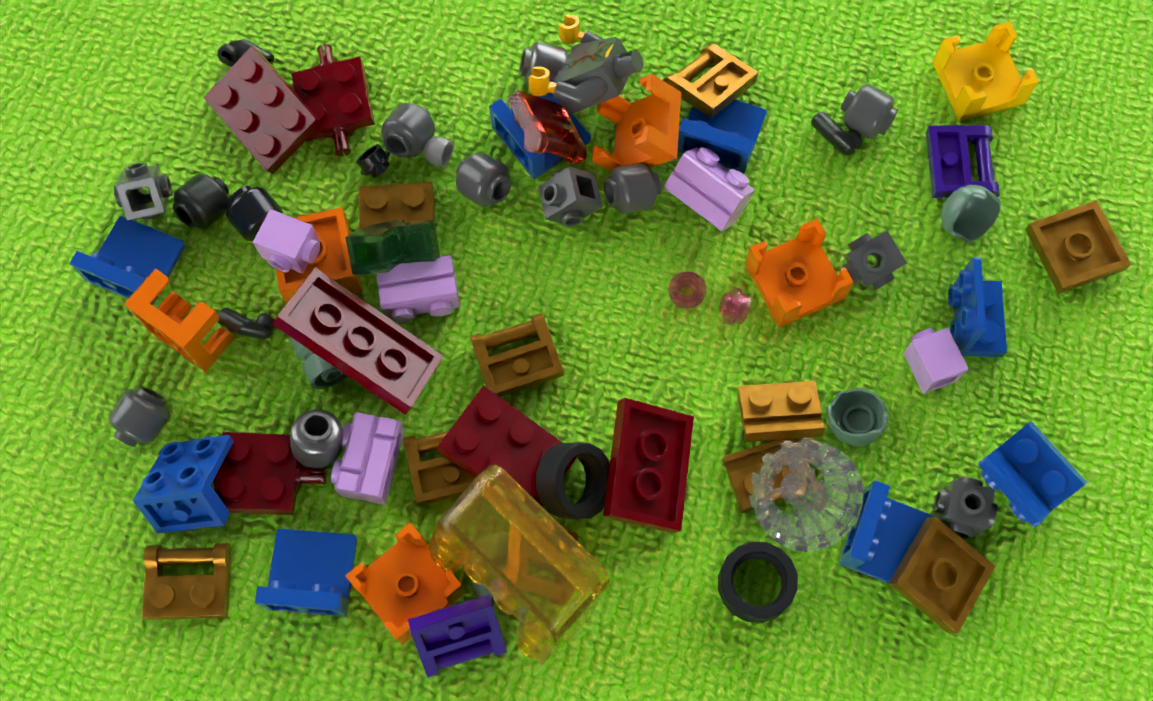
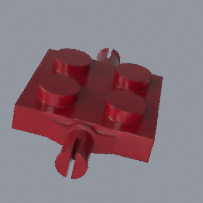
M324 44L323 49L322 45H319L317 52L320 65L291 73L294 91L322 122L306 141L322 137L333 138L335 155L344 156V151L347 156L351 152L347 135L359 128L375 125L364 63L360 56L338 62L334 61L332 46Z
M222 433V436L230 435L234 443L217 472L213 484L214 491L230 513L294 515L296 496L302 484H326V468H304L303 464L294 457L291 449L290 435Z

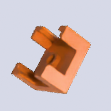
M650 74L641 78L639 83L645 86L652 95L632 103L617 96L597 104L598 114L616 124L614 154L598 145L594 146L592 162L611 172L616 167L629 164H646L649 168L677 159L681 106L680 91L657 76Z
M343 208L294 217L313 225L320 240V250L315 261L308 263L303 274L292 269L289 272L276 269L279 292L286 304L315 267L353 294L362 293L360 275L354 263L351 241H353L351 229Z
M818 218L803 224L799 229L797 237L766 251L768 243L763 241L749 249L745 267L778 328L844 300L854 283L845 267L837 275L825 254L822 244L826 237V232Z
M155 268L124 305L150 333L206 373L235 337L230 331L220 327L204 346L200 343L220 319L216 311L203 302H199L183 321L182 319L190 311L191 306L174 291L166 297L158 308L151 305L153 300L170 282L166 275Z
M411 522L395 534L398 542L367 568L363 563H360L345 575L401 645H404L412 638L408 619L449 607L466 593L462 584L436 556Z

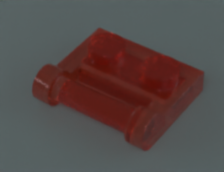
M516 90L507 99L514 112L513 118L525 133L524 147L527 151L535 154L550 153L564 157L566 162L576 165L584 162L587 156L586 146L562 104Z

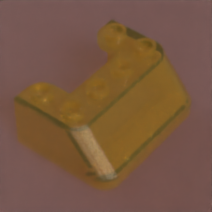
M494 464L489 465L471 482L435 524L428 548L432 560L439 568L445 571L449 569L458 572L464 566L468 577L478 585L483 584L494 595L493 598L496 605L507 615L513 614L520 621L516 629L518 636L516 640L517 646L525 656L530 659L535 658L541 665L588 621L610 585L609 576L602 565L504 469Z

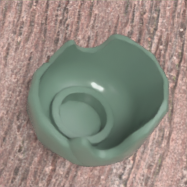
M966 185L965 187H960L944 202L940 213L943 228L955 238L959 237L966 242L974 241L985 234L995 223L1000 213L1001 201L983 186Z
M861 388L839 391L831 404L827 406L830 431L841 442L854 447L866 446L876 441L888 424L889 415L885 403L873 391Z

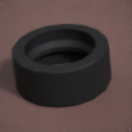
M559 443L548 449L541 458L536 472V490L540 502L546 510L559 518L590 519L599 514L605 504L610 465L606 455L600 448L591 443ZM573 457H577L582 463L586 474L585 489L582 497L576 504H572L568 500L563 487L564 472L567 464Z
M749 542L738 546L726 557L718 574V592L723 604L734 616L747 622L764 623L777 618L792 604L798 590V574L792 560L781 548L768 542ZM752 558L770 562L778 570L781 577V590L778 597L772 603L764 606H752L744 602L737 595L734 588V574L737 567L744 561Z

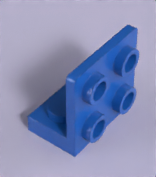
M552 93L544 96H534L517 108L509 109L502 99L489 106L493 130L533 179H536L591 142L590 134L573 114L568 115L560 100L553 98Z
M734 100L711 119L692 106L688 119L683 118L679 128L677 152L684 154L696 147H704L716 153L719 157L718 163L725 168L735 169L745 174L767 111L763 108Z
M120 216L98 253L94 252L92 256L76 251L69 264L85 281L129 299L155 268L169 278L186 244L181 239ZM157 297L153 300V302L151 303V305H153V304L155 303Z
M972 257L964 270L960 271L959 277L954 284L949 286L948 304L949 307H954V320L951 322L950 333L962 356L1003 357L1007 353L1002 281H983L981 258Z
M1032 421L978 463L983 470L981 475L987 484L996 491L1000 489L1011 501L1009 506L1013 513L1025 523L1029 521L1033 527L1042 523L1053 509L1087 483Z
M230 435L209 436L184 442H171L161 449L156 462L148 475L143 479L142 485L133 499V502L157 534L225 525L230 512L218 497L211 484L234 443Z
M874 480L862 491L838 564L889 583L926 518L936 516L888 498L890 486Z
M278 529L268 587L257 586L255 604L265 610L347 617L351 583L345 575L354 568L357 537L353 534Z

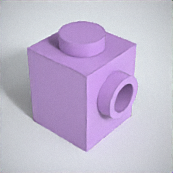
M272 209L269 210L253 240V244L260 256L267 259L271 266L283 272H289L292 269L303 274L308 263L315 261L320 250V240L313 225Z
M930 328L915 334L911 338L912 342L903 353L923 394L959 381L969 370L948 328L937 332Z

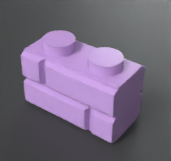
M696 147L682 155L674 168L675 170L665 183L664 188L720 231H724L737 221L744 207L754 195L755 189L748 185L749 179L743 173L735 169L728 170L718 163L719 157L716 153L704 147Z
M451 255L376 267L381 310L385 316L394 322H408L413 320L415 315L430 313L431 316L435 317L446 316L452 313V309L460 308Z
M356 412L352 423L345 424L342 446L346 447L342 461H335L331 474V483L336 484L335 490L340 496L386 505L405 432L400 421Z

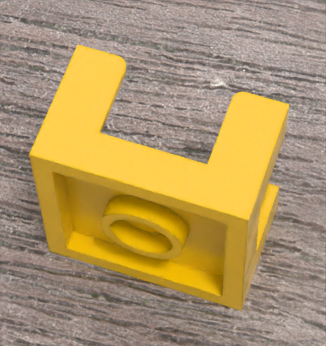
M1011 21L995 25L985 42L956 49L960 41L959 36L943 39L932 63L959 122L1023 105L1039 83L1033 68H1029L1021 79L1009 54V50L1017 38Z

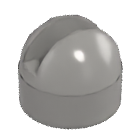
M437 136L428 139L423 149L428 162L440 168H445L452 157L454 142Z

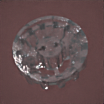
M803 438L802 441L796 443L789 440L781 443V449L776 453H766L763 456L762 460L765 464L758 474L753 472L751 477L754 490L753 494L749 496V502L755 511L757 523L770 537L786 548L811 552L828 548L839 542L849 533L860 515L864 493L859 471L844 453L828 443L818 442L812 438ZM809 463L817 467L821 472L822 481L815 479V470L809 466ZM786 466H789V474L784 477L781 488L772 489L778 473ZM782 495L783 499L793 507L794 515L781 511L775 504L773 497Z

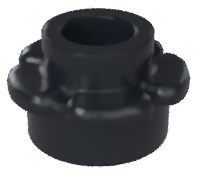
M379 144L366 150L356 161L361 168L360 173L365 176L371 174L373 178L381 175L390 166V163L387 161L390 152L388 150L384 151Z

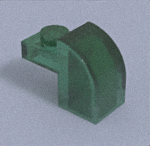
M403 219L388 221L361 228L345 237L353 275L389 272L399 264L430 262L440 258L434 220L405 222Z

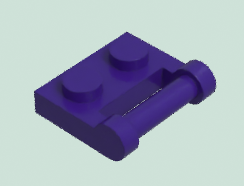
M940 125L928 127L926 141L932 198H948L955 190L966 185H980L997 197L1000 196L999 184L994 181L990 149L993 134L990 126ZM968 142L975 145L979 181H972Z
M490 594L408 619L411 635L428 678L440 674V669L491 653H494L495 656L507 653Z

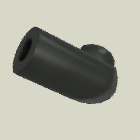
M246 39L220 46L217 53L222 63L233 66L253 46L264 55L271 65L274 61V55Z
M824 111L818 112L812 118L811 125L842 154L851 155L855 153V150L861 148L863 140L857 131L851 130L846 133Z
M228 307L222 309L218 314L220 317L218 323L239 335L265 340L273 335L271 332L276 328L272 325L275 319L266 313L259 314L256 321Z

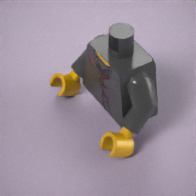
M565 15L564 25L558 24L560 40L564 44H573L577 41L580 44L572 47L553 82L549 81L548 69L533 67L531 75L528 77L529 90L534 96H544L552 93L553 98L560 100L569 115L620 95L630 74L642 71L643 58L638 50L627 52L621 40L617 37L603 39L590 31L586 33L580 31L579 19L574 15Z

